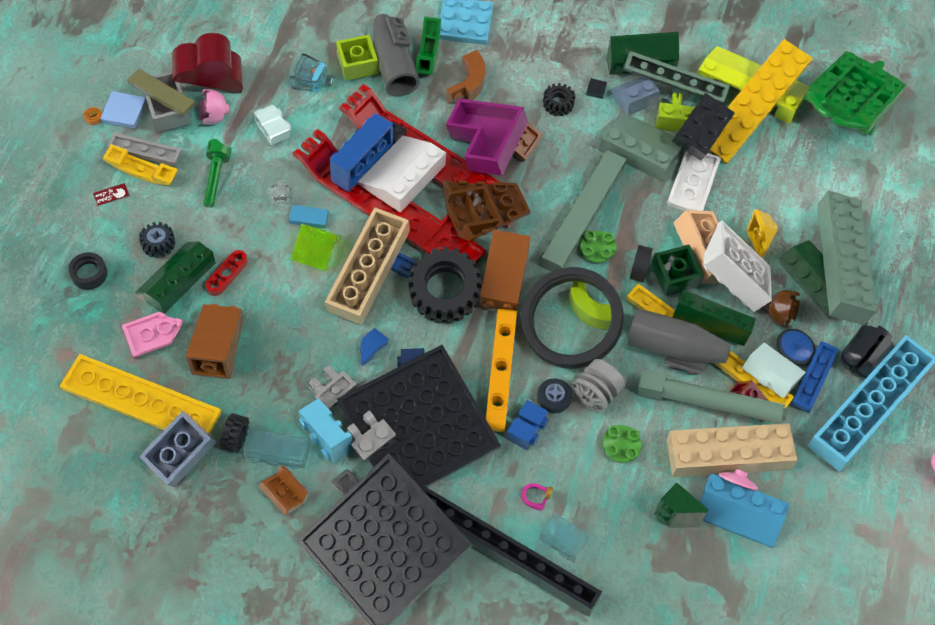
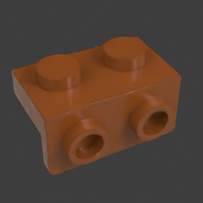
M284 465L279 467L276 474L261 481L259 485L284 515L303 506L309 494L306 488L299 483L292 472Z

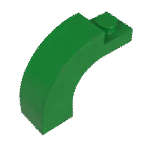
M424 16L421 45L416 59L417 73L429 75L434 73L439 50L442 18Z

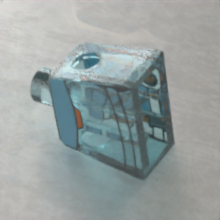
M302 53L289 77L290 86L292 89L317 93L322 84L332 86L334 76L327 74V65L324 62Z

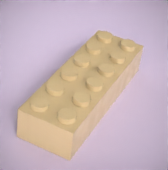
M374 207L325 301L327 312L357 324H363L410 232L409 220Z
M789 423L670 431L667 438L672 477L704 476L711 473L719 475L720 472L735 473L736 469L747 473L792 470L797 462Z

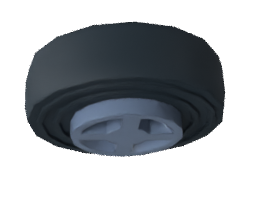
M557 378L544 381L539 386L537 392L539 405L553 414L565 411L570 406L573 397L568 383Z

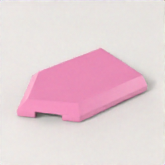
M157 312L123 324L122 328L133 357L135 358L171 345L184 321Z

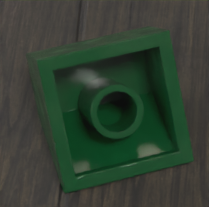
M676 482L660 499L655 515L660 523L670 528L700 527L709 509Z

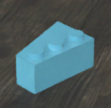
M319 398L298 411L300 417L298 420L299 424L304 430L308 429L312 442L315 445L319 444L322 448L320 451L326 460L330 459L335 464L354 451L351 446L353 443L352 434L349 431L344 433L341 429L342 423L339 420L335 421L332 417V412Z

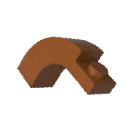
M478 50L462 56V68L468 77L463 82L446 89V100L449 104L463 98L474 100L481 93L485 83L486 68L484 59Z

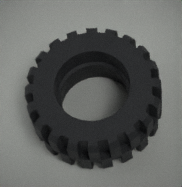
M443 247V250L439 251L438 248H434L432 253L428 254V252L422 254V259H417L414 262L415 267L411 268L410 277L408 278L409 293L413 306L417 307V311L421 315L425 314L426 319L431 321L434 318L436 323L441 324L442 320H447L449 324L453 323V319L456 318L458 321L463 320L465 314L469 316L473 312V307H477L481 295L482 279L479 268H476L477 263L474 259L469 260L467 253L463 252V254H460V250L456 248L453 251L449 250V247ZM450 272L460 277L463 281V290L453 298L440 299L428 291L427 283L431 277L438 273Z

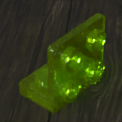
M301 224L291 260L321 270H327L335 242L340 243L342 236L310 225Z

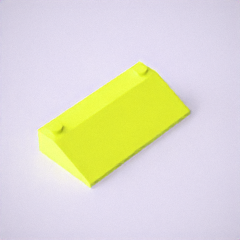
M716 46L705 58L699 68L698 75L715 81L719 80L742 90L762 65ZM796 80L776 104L778 108L774 117L791 124L810 86Z

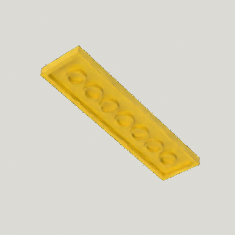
M783 39L728 106L735 114L709 152L712 155L721 157V161L728 164L812 62L813 58Z
M82 354L78 355L59 386L63 391L163 431L184 411L190 414L210 434L222 413L221 409Z

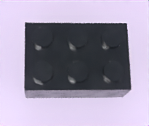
M705 93L672 142L702 161L735 112Z

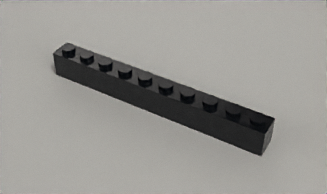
M419 485L473 544V548L589 617L600 599L601 590L424 485Z

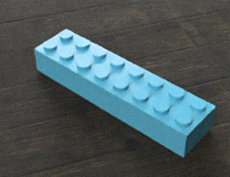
M905 335L816 433L807 447L837 471L841 472L935 364V356Z

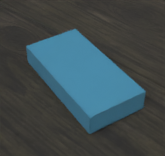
M292 205L289 224L326 228L329 210Z

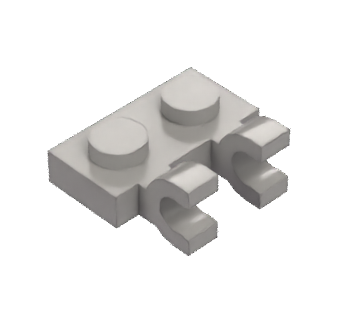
M328 365L323 369L325 372L323 376L330 382L324 387L314 377L309 381V389L316 394L314 396L315 400L319 398L331 410L338 404L336 399L355 389L357 383L344 371L338 374Z
M370 410L363 415V420L371 428L362 435L354 423L347 428V431L352 434V438L355 440L351 446L363 461L367 460L396 436L385 420L382 419L380 422H377Z

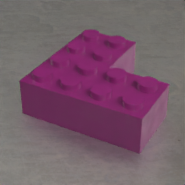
M458 99L446 123V127L451 139L471 142L464 156L469 171L502 176L528 120L524 107Z

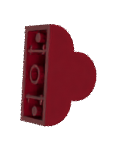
M206 33L199 36L195 43H184L174 48L172 51V81L242 93V60L236 52L231 51V43L226 36L219 33Z

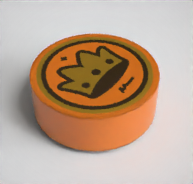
M90 107L84 112V118L88 124L96 125L101 122L102 112L99 108Z

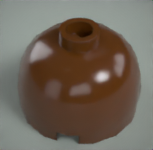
M792 290L779 291L773 296L772 301L767 303L766 310L769 311V317L774 324L786 329L792 328V325L789 324L791 319L796 320L800 300H796V296H800L799 292Z

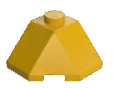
M755 209L746 231L755 252L763 259L774 240L778 227L773 222L771 215Z

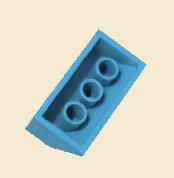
M712 473L705 484L700 503L709 509L704 522L773 548L790 504L759 491L740 486Z

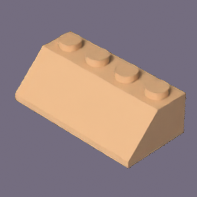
M685 210L674 222L677 233L683 245L690 244L704 274L701 284L719 283L717 278L712 273L706 271L703 265L704 253L718 225L713 211Z

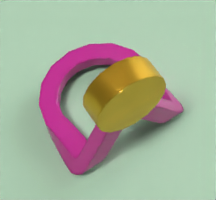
M536 483L528 484L522 490V501L525 505L541 511L546 501L550 499L553 487L548 486L547 488ZM529 488L545 491L542 504L530 502L526 498V491Z

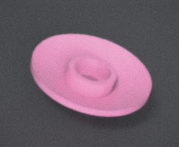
M736 469L735 473H719L720 477L752 490H758L756 484L747 478V472Z

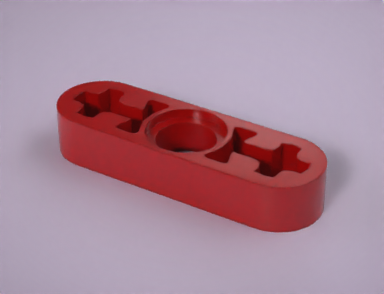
M236 250L232 252L206 281L208 294L211 296L222 294L247 266L248 260L244 251ZM224 270H231L232 274L230 276H223L222 272ZM218 284V288L214 287L212 289V285L216 286Z

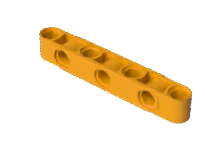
M498 309L486 412V420L492 431L505 433L516 310ZM497 368H504L505 370L500 371ZM494 403H500V404H502V405H501V406H495V405H493V404H494Z

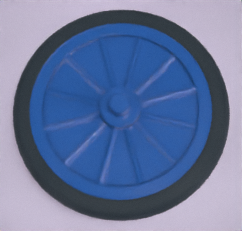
M786 329L777 338L779 353L793 364L806 365L812 361L816 352L815 345L805 332L798 329Z

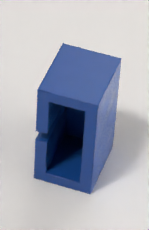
M527 400L518 413L520 417H516L508 429L506 439L528 450L530 445L534 446L536 444L540 429L544 430L549 422V419H547L548 411Z

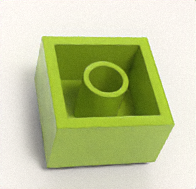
M369 34L336 41L337 57L345 81L379 74L378 58Z

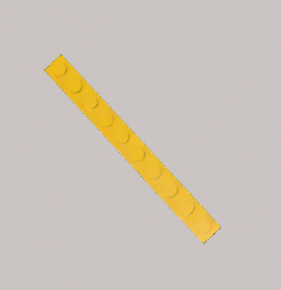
M639 283L626 297V300L638 309L641 308L669 317L673 316L674 309ZM730 351L726 363H713L738 382L753 380L768 401L785 404V409L794 399V396L789 393L785 398H782L769 387L759 383L758 379L742 368L746 361Z

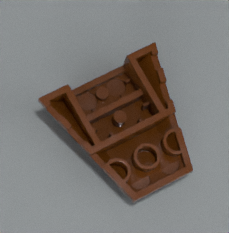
M450 180L443 181L445 207L458 237L472 241L492 232L493 229L496 230L531 213L517 183L493 182V184H485L484 181H477V183H467V181L459 180L458 183L451 182Z

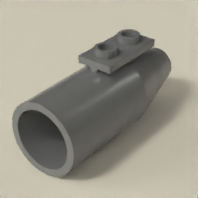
M379 14L373 20V47L378 58V66L388 94L396 97L408 95L418 88L420 79L409 50L411 42L402 18Z
M641 308L637 310L628 337L629 346L667 356L664 364L669 365L672 369L687 370L692 375H702L706 368V363H726L731 350V344L696 324Z

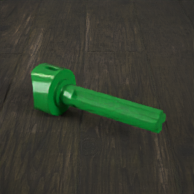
M217 139L208 141L206 157L212 160L203 204L205 207L211 208L214 207L222 163L230 161L232 148L227 147Z

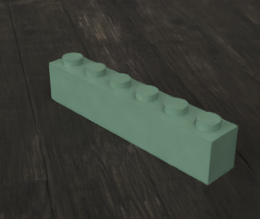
M632 51L628 53L623 70L651 78L656 82L700 97L707 93L720 103H724L730 85Z

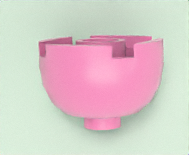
M203 89L201 96L205 97L203 101H200L199 118L203 120L201 124L215 125L220 123L224 119L225 114L229 112V104H226L225 98L220 92L212 89Z

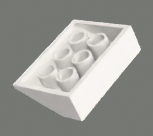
M402 136L357 183L401 212L445 166L446 152L432 143Z
M721 220L704 253V268L709 273H712L720 284H724L732 295L737 296L745 307H749L755 312L772 301L771 266Z

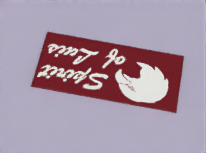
M125 183L93 193L97 206L129 196Z

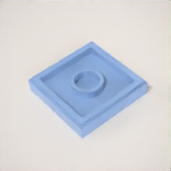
M112 91L101 115V122L136 129L147 102L146 97Z

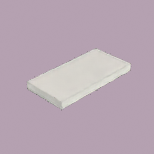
M685 151L667 206L683 211H703L721 157L707 153L702 161Z

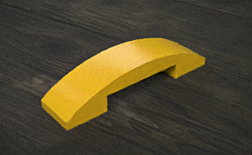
M112 144L103 156L105 162L118 170L155 184L171 185L178 172V169L161 163L158 166L129 155L128 150Z

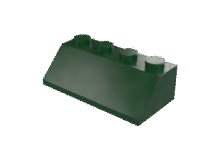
M679 32L610 36L606 57L609 75L630 73L623 70L630 51L677 67L679 62Z
M808 240L791 247L778 260L781 266L830 319L832 316H829L823 254Z
M188 241L135 292L136 295L159 312L165 314L216 264L213 251L199 241Z
M684 289L681 291L672 316L673 318L696 324L712 334L745 346L756 321L755 318Z

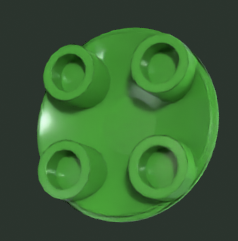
M589 230L580 241L581 254L591 262H606L616 253L617 244L614 235L610 232Z
M612 425L603 436L602 446L610 459L619 463H628L639 456L642 449V441L637 429H632L625 425Z

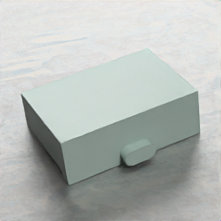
M766 343L759 346L748 357L742 367L758 379L759 383L769 387L782 398H785L806 373Z

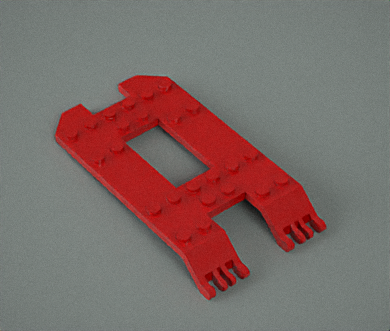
M365 84L359 87L361 94L354 92L347 99L348 103L355 107L354 110L346 103L339 107L350 118L357 129L364 125L367 118H371L377 113L388 121H393L407 130L405 136L432 143L446 152L445 166L432 179L443 188L444 180L456 183L459 180L467 181V183L484 181L485 184L499 182L487 173L469 171L465 159L387 111L372 89ZM319 129L313 132V136L321 141L320 144L311 137H308L306 142L301 144V148L308 152V155L300 149H296L293 152V156L302 162L315 181L366 215L370 216L375 207L409 220L410 232L405 241L422 252L430 254L434 248H438V251L443 250V247H449L451 251L456 248L460 250V254H463V252L467 253L469 260L474 259L476 263L486 254V249L473 242L474 240L468 241L458 237L449 214L441 221L412 201L399 212L358 185V183L350 192L331 181L330 158L338 150L326 134ZM513 222L505 225L504 227L508 229Z

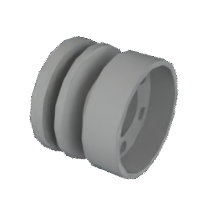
M600 359L593 360L584 373L572 383V390L576 397L584 405L596 412L605 411L608 405L611 404L612 399L625 387L621 374L612 365Z

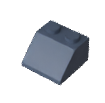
M639 77L611 88L610 93L624 113L631 115L657 104L660 90L651 78Z

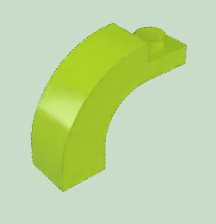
M572 282L569 302L573 312L587 325L601 330H608L611 323L610 304H601L592 300L587 294L584 282Z

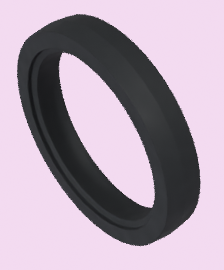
M581 267L561 268L543 276L529 290L521 312L523 333L531 349L546 362L568 369L587 367L593 360H602L617 344L624 322L622 302L615 288L600 274ZM574 281L584 282L599 289L609 301L611 323L608 332L598 345L584 353L567 355L554 352L546 347L536 334L534 315L537 305L550 289L559 284Z

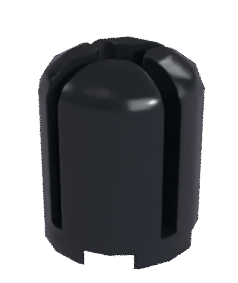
M868 323L862 325L841 353L840 360L847 371L856 365L851 372L852 375L866 379L895 347L891 340L893 336L880 325L877 328L867 325Z

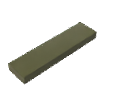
M141 69L135 71L127 79L128 84L183 117L195 106V102Z

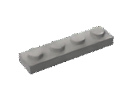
M114 132L107 145V149L112 144L128 150V154L134 157L173 167L177 166L182 155L181 148Z

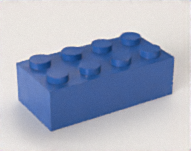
M377 113L371 118H367L364 125L354 132L353 137L349 141L344 142L341 149L331 156V181L347 192H350L357 182L393 146V123Z

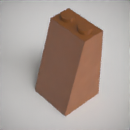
M493 229L479 306L486 309L517 311L531 236Z
M203 304L186 354L192 375L231 379L244 319L242 308Z

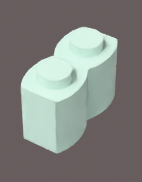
M272 104L254 112L255 121L270 145L290 137V131L292 130L290 123L283 119L280 108H276Z

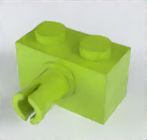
M673 93L671 95V104L661 102L659 104L656 128L678 132L695 107L682 105L683 95L679 93L677 98V93Z

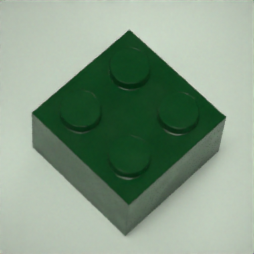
M690 244L654 254L651 266L665 296L681 292L682 289L689 290L700 287L704 274Z

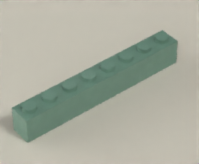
M608 150L604 156L601 155L599 157L597 168L591 170L589 181L584 182L581 188L582 192L580 195H576L573 207L568 208L564 222L560 221L556 230L558 232L556 235L551 236L548 248L543 249L540 255L542 268L551 272L566 268L581 239L590 228L624 171L626 158Z

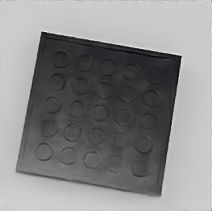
M443 344L336 399L349 425L354 423L362 435L371 429L363 420V415L369 410L377 422H380L382 419L385 420L396 436L368 458L372 467L374 468L389 453L418 485L422 484L425 487H429L501 448V444Z
M389 453L297 539L299 544L369 625H391L473 546L469 539Z

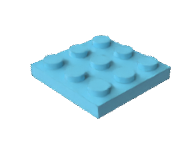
M443 0L440 18H442L440 39L487 45L494 2Z

